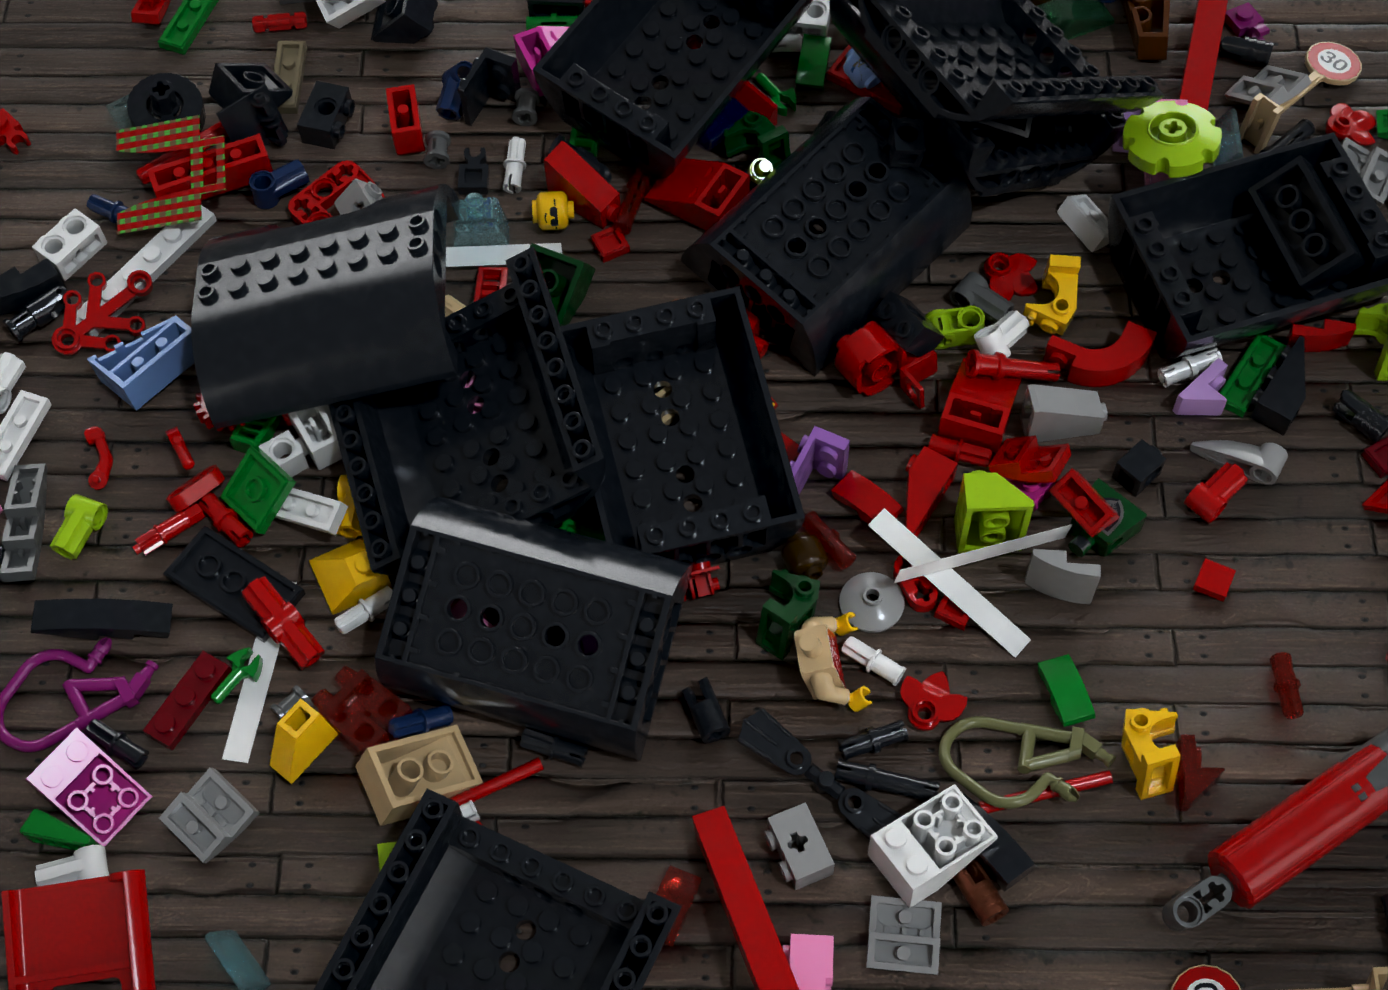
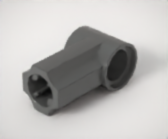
M972 271L968 272L949 294L951 302L957 308L966 306L979 307L984 312L985 319L993 324L1014 309L1013 303L991 290L984 277Z

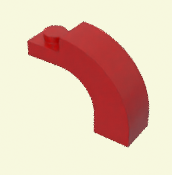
M1128 321L1120 338L1111 346L1102 349L1084 348L1052 335L1047 344L1043 360L1050 363L1057 362L1060 365V369L1070 371L1067 382L1087 387L1114 385L1130 378L1143 366L1152 350L1157 332Z

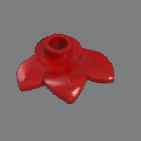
M1338 103L1330 110V117L1326 122L1325 132L1326 134L1334 132L1339 142L1347 137L1359 145H1372L1375 143V140L1369 131L1375 127L1376 119L1367 111H1353L1348 104Z
M1005 253L992 254L984 264V272L990 279L989 288L1008 301L1012 299L1013 294L1017 296H1030L1037 293L1036 281L1029 273L1036 266L1037 260L1023 253H1016L1011 256Z
M943 671L930 675L922 683L911 676H906L900 689L901 699L908 707L907 715L909 722L913 727L922 731L934 729L939 722L954 721L963 713L967 705L968 698L966 696L950 694L949 683ZM925 711L929 713L930 718L921 719L918 713Z

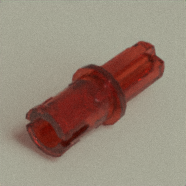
M1287 652L1276 653L1269 660L1275 678L1273 689L1279 694L1283 715L1289 720L1302 717L1304 711L1298 690L1301 683L1295 676L1291 654Z

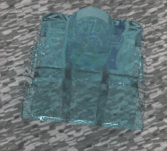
M474 192L468 194L465 199L459 200V220L453 221V247L510 245L509 222L497 198H483L481 194Z

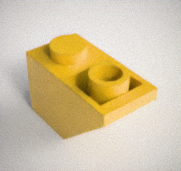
M300 698L276 725L270 766L290 784H293L339 734L320 713Z

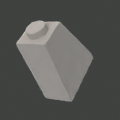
M1032 384L1027 385L1020 420L1025 437L1036 435L1037 442L1100 434L1103 422L1107 421L1108 415L1105 403L1100 402L1098 391Z

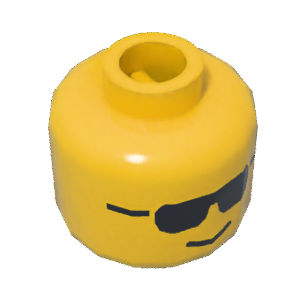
M564 191L540 192L536 200H532L533 224L538 223L541 230L566 229L569 225V219H575L574 201H568Z

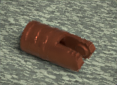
M978 859L972 860L967 865V870L963 868L953 877L982 926L995 923L1009 912V908L1004 903V900L999 895Z

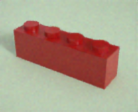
M260 133L225 144L226 190L201 194V200L249 185V178L257 171H273ZM216 148L203 151L204 186L217 183ZM190 156L147 170L156 197L191 189Z

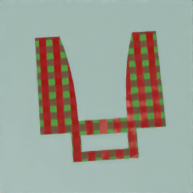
M200 115L116 130V151L160 153L190 149L191 189L159 196L117 213V235L202 220L201 194L226 190L225 136L200 140ZM216 145L217 183L204 186L203 147Z

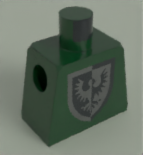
M1099 478L1092 487L1118 513L1120 518L1094 537H1091L1072 517L1070 525H1073L1069 531L1075 538L1068 546L1078 557H1083L1090 549L1103 557L1109 555L1139 533L1147 517L1146 513Z

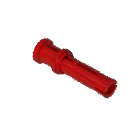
M971 349L965 361L966 375L972 378L977 375L991 376L993 380H1000L1004 376L1057 382L1060 374L1048 372L1053 370L1060 371V365L1057 362L1050 363L1007 358L1001 352H995L993 355L981 354L978 350Z

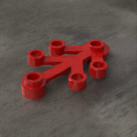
M143 270L132 272L127 279L128 286L101 306L102 291L106 289L107 281L102 273H91L87 278L89 296L86 318L77 325V310L82 307L83 299L78 291H67L63 295V302L65 304L63 326L57 328L52 335V344L55 350L63 355H73L81 348L104 349L106 353L114 351L115 348H108L107 343L112 340L120 343V338L114 334L107 335L105 338L86 335L94 328L129 331L133 336H141V332L146 330V324L142 317L121 318L110 316L136 296L144 297L150 294L153 289L151 276ZM96 278L103 280L99 286L92 285V281ZM139 282L146 283V287L142 290L135 288ZM72 296L78 297V302L75 304H69L67 301ZM135 322H140L142 327L139 330H133L131 325ZM66 337L74 339L70 345H64L63 340Z

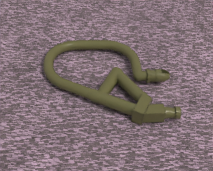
M985 716L968 717L953 724L944 733L938 749L940 763L953 780L985 803L1004 809L1020 808L1030 804L1048 786L1051 787L1050 790L1052 792L1058 793L1059 796L1068 802L1076 803L1080 795L1077 789L1063 781L1062 777L1059 776L1057 778L1050 772H1045L1026 792L1020 795L1005 797L990 792L961 771L952 761L950 755L951 745L966 730L987 728L1022 736L1017 770L1023 774L1079 760L1081 752L1092 760L1098 759L1108 768L1116 759V756L1109 754L1102 747V743L1084 731L1085 728L1073 726L1072 731ZM1036 738L1069 744V748L1033 757Z

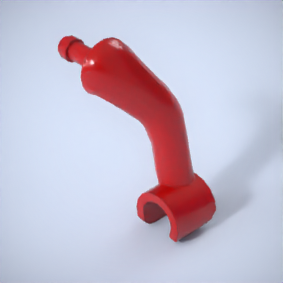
M98 426L87 428L84 431V435L89 446L95 444L99 453V462L93 473L90 474L88 482L93 489L99 490L104 488L108 482L113 465V456L106 442L105 432Z

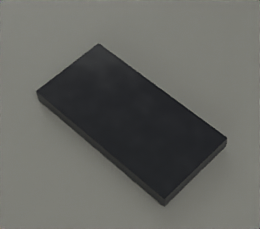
M206 526L199 531L163 573L166 579L264 643L270 636L262 626L261 618L242 596V591L256 578L265 576L284 601H289L294 607L306 594L303 588Z

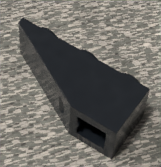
M1299 336L1294 345L1287 344L1279 358L1283 363L1279 368L1275 365L1272 367L1265 379L1268 386L1265 390L1259 388L1250 403L1255 406L1250 418L1283 436L1294 421L1306 398L1304 337Z

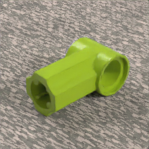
M74 494L66 504L64 511L65 520L49 545L50 548L64 558L70 560L77 559L92 531H97L104 525L108 515L107 505L85 496Z

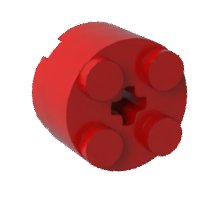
M875 321L868 322L863 328L857 330L852 335L843 336L836 345L838 349L835 357L836 369L858 393L864 392L867 396L875 395L889 387L895 381L892 375L897 369L900 370L907 361L906 352Z

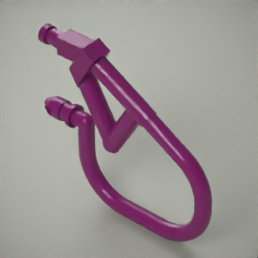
M107 637L100 639L92 652L88 653L87 660L64 649H48L38 652L19 667L0 693V741L10 748L21 752H37L47 749L65 739L76 727L79 730L85 729L92 719L101 720L126 705L130 709L139 704V699L150 685V679L159 666L155 662L147 660L146 666L139 673L136 672L130 682L125 676L66 680L62 685L78 717L43 738L26 741L15 737L6 729L4 711L30 672L44 662L59 660L85 673H92L98 664H102V659L111 650L112 640ZM118 690L120 694L90 710L81 692Z

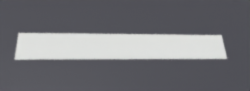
M561 243L536 244L562 254ZM531 244L446 247V267L507 265L505 260L529 249Z
M885 508L868 525L912 566L941 559ZM952 568L924 575L1015 658L1031 641L1026 634Z
M1073 524L899 570L894 583L1063 539Z
M271 637L265 643L255 638L252 649L253 654L248 665L259 654L263 659L261 675L257 682L250 677L245 678L243 681L224 749L223 760L248 763L280 647V643H275Z

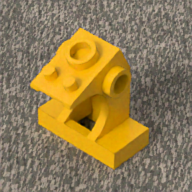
M1050 254L1042 277V289L1051 290L1054 293L1055 299L1048 304H1025L1022 315L1027 317L1030 326H1033L1035 323L1047 333L1064 334L1077 309L1078 273L1081 268L1080 256Z
M1146 708L1126 709L1121 747L1137 779L1135 789L1140 800L1172 792L1181 755L1175 744L1158 748L1152 741L1158 737L1172 734L1175 731L1174 727L1178 714L1177 712H1168L1167 708H1161L1160 711H1152Z

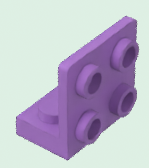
M814 426L809 436H803L798 447V453L800 454L796 462L790 461L799 495L813 469H816L821 475L828 478L835 477L840 480L844 478L848 467L850 440L817 426Z

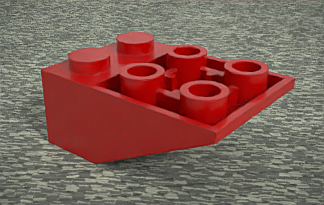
M684 158L671 175L656 181L644 197V201L707 231L750 192V174L725 162Z
M963 358L941 416L938 436L960 441L962 438L965 440L964 443L987 448L997 453L1000 449L1022 378L1004 376L1000 380H993L991 376L977 375L974 378L968 377L965 371L966 358Z

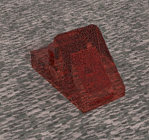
M1181 734L1176 743V747L1181 755L1177 771L1180 811H1188L1220 779L1225 768L1201 767L1202 751L1201 747H1196L1195 735Z

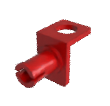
M934 350L921 357L905 351L907 361L900 368L901 389L919 409L925 407L924 389L919 382L935 374L938 370L937 353Z

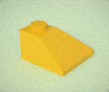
M363 537L309 560L333 615L357 605L359 599L365 600L387 585L393 589L388 575L371 571Z

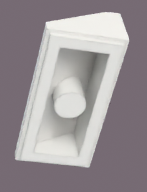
M1086 194L1067 196L1057 210V214L1091 252L1097 251L1109 244L1108 218Z

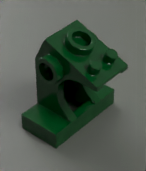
M749 110L729 130L726 129L723 133L727 158L748 150L752 154H759V158H765L770 161L774 170L791 154L789 134L783 125L776 128L766 116Z
M774 569L772 571L769 591L783 599L787 604L783 606L769 598L762 606L756 644L783 661L790 652L791 644L794 641V631L800 630L805 620L814 617L820 581L804 575L791 574L786 569L781 571Z

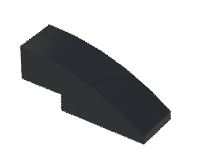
M47 258L21 274L14 266L0 275V316L25 310L24 306L56 286L66 288L59 273Z
M963 794L998 836V839L980 853L975 860L978 859L982 867L988 871L1005 892L1031 873L1035 863L999 823L976 802Z

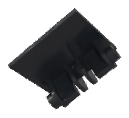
M263 84L216 113L230 142L260 133L264 146L272 142L276 143L277 146H283L287 143L286 138L289 131L266 84Z

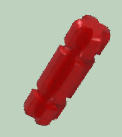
M303 11L294 12V15L279 13L268 14L266 18H264V15L252 17V27L256 33L266 32V29H269V31L292 30L293 26L296 29H303L308 24L306 13Z

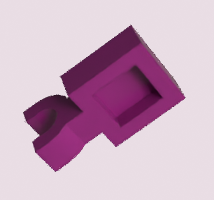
M1249 2L1226 11L1224 21L1237 37L1246 35L1250 38L1265 40L1262 36L1269 34L1270 29L1263 24L1264 19Z

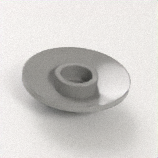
M866 572L858 574L846 582L840 593L839 607L842 615L848 612L855 614L856 617L849 619L852 627H858V630L863 632L878 633L890 629L899 621L904 610V595L899 585L894 583V580L881 573ZM874 594L878 596V599L871 601L867 598V595Z

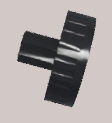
M158 73L142 79L133 87L127 100V112L132 127L200 115V132L205 124L206 113L199 89L188 78L178 74ZM181 106L180 114L177 117H174L179 112ZM152 112H153V114H154L156 117L161 118V120L156 119V118L152 115Z

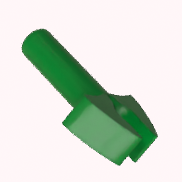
M759 73L756 76V82L772 98L771 100L778 105V115L787 116V108L781 102L788 103L796 111V93L793 87L786 91H781L764 73Z
M250 647L238 650L227 657V660L232 664V671L211 694V699L215 703L221 704L242 679L250 677L255 682L258 681L263 667L261 656L258 654L250 665L244 666L245 661L253 654Z

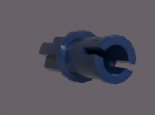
M92 194L86 204L90 211L109 218V221L112 223H117V213L129 208L124 206L123 202L119 200L113 202L96 194Z
M445 704L427 710L417 708L412 714L390 719L388 722V732L394 738L415 733H426L430 729L448 726L453 723V712L450 706Z

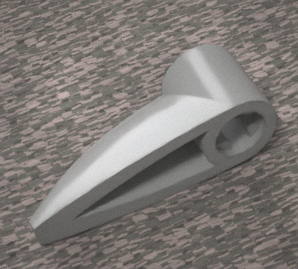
M1207 440L1192 442L1190 446L1191 452L1221 467L1226 462L1237 464L1244 470V474L1248 479L1264 485L1275 484L1288 458L1286 450L1275 443H1264L1260 447L1237 441Z

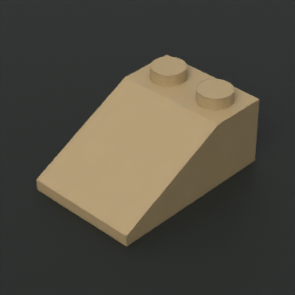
M458 725L367 747L355 766L380 826L411 818L427 788L447 798H451L483 783Z

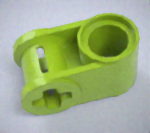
M976 306L936 309L925 315L945 336L935 349L976 344L974 334L984 328V312Z

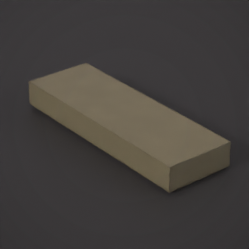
M278 41L273 71L293 90L292 96L278 107L280 114H298L308 48L306 41Z

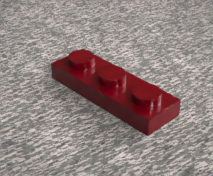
M202 651L143 729L144 734L173 751L209 703L211 694L231 673L232 669L230 666Z

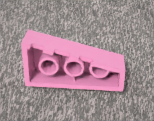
M791 934L790 945H783V950L799 990H831L833 985L834 936Z

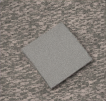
M1266 65L1254 78L1243 75L1224 95L1226 99L1250 105L1253 98L1262 93L1276 104L1281 105L1311 84V80L1308 74Z
M1345 137L1340 142L1377 206L1381 207L1388 195V152L1378 146L1370 152Z
M1033 549L1025 575V584L1043 594L1060 600L1090 605L1101 577V565L1067 563V551Z
M209 767L188 793H179L159 819L202 863H207L237 838L260 812L216 769Z
M871 895L866 968L938 975L942 902L922 900L909 908L902 898Z

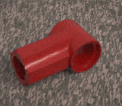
M1226 462L1206 483L1200 482L1186 497L1184 504L1210 524L1222 513L1228 501L1247 483L1248 478L1245 476L1244 470L1237 464Z

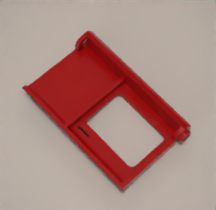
M145 869L115 872L109 874V876L45 886L1 891L8 990H53L57 986L108 978H118L121 981L122 990H156Z

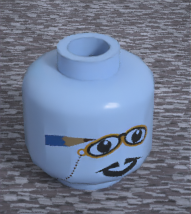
M853 48L845 55L847 59L843 65V70L856 87L871 89L881 82Z

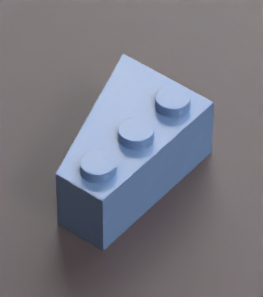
M176 315L141 332L142 337L124 345L123 341L114 345L115 350L99 358L95 354L87 358L100 381L136 411L194 364L191 327Z

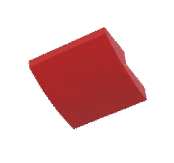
M1036 435L1009 438L1004 441L988 467L990 472H997L1005 478L1031 483L1056 482L1072 454L1069 443L1039 447Z

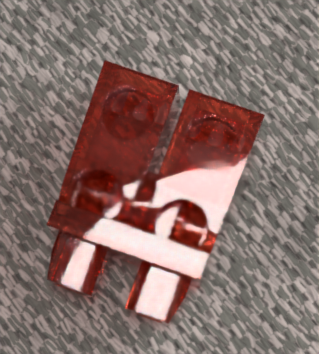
M344 666L336 674L335 681L342 689L335 696L326 689H323L312 699L319 713L338 732V736L361 756L367 747L391 742L390 738L394 741L398 740L399 738H394L388 732L389 720L413 713L408 704L371 678L363 669L357 672L347 666Z

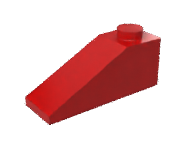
M926 446L923 447L918 456L912 455L905 471L909 472L906 488L905 527L917 538L954 481L958 466L957 462Z

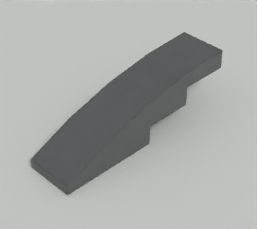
M46 463L14 465L3 509L7 517L1 541L5 549L0 569V576L3 582L36 579L45 520L47 494Z

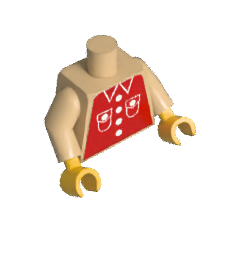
M848 612L836 618L833 616L808 618L804 621L800 630L794 631V640L800 673L813 699L842 705L848 703L855 712H859L871 705L872 702L864 698L871 693L869 688L862 686L850 693L849 689L845 687L837 639L834 633L836 632L838 635L844 636L858 630V627H852L849 623V619L856 617L855 614Z

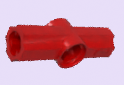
M265 576L256 578L242 591L244 599L261 618V624L275 643H280L301 670L310 667L325 654V650L305 627V621L298 610L289 601H284Z

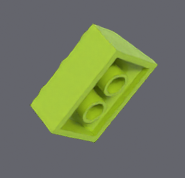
M976 470L970 473H963L954 516L957 553H965L1025 537L1034 509L1033 500L997 472L987 473L983 470Z

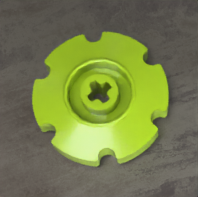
M1160 101L1141 109L1140 115H1131L1128 118L1123 129L1122 147L1124 150H1128V160L1143 172L1151 175L1162 172L1166 173L1169 178L1186 177L1203 171L1204 163H1213L1220 152L1222 130L1220 127H1215L1216 118L1209 111L1198 105L1188 103L1182 106L1177 105L1175 101Z

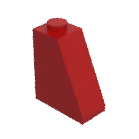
M561 141L544 159L548 191H564L568 201H574V212L599 228L604 229L610 221L614 222L620 215V193L566 142Z

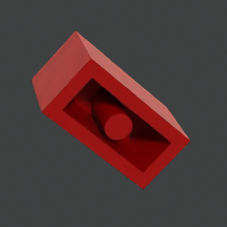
M415 85L386 88L391 132L397 155L425 151Z

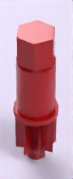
M195 502L159 525H154L152 529L134 539L137 544L132 546V549L136 555L141 552L147 555L163 544H168L169 540L192 527V525L206 516Z

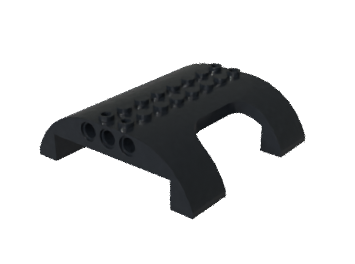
M439 184L384 197L367 207L343 215L286 228L269 224L209 239L201 250L197 266L191 316V339L200 390L214 427L219 429L457 376L458 352L445 328L446 225L449 222L459 220V198L456 192L447 184Z

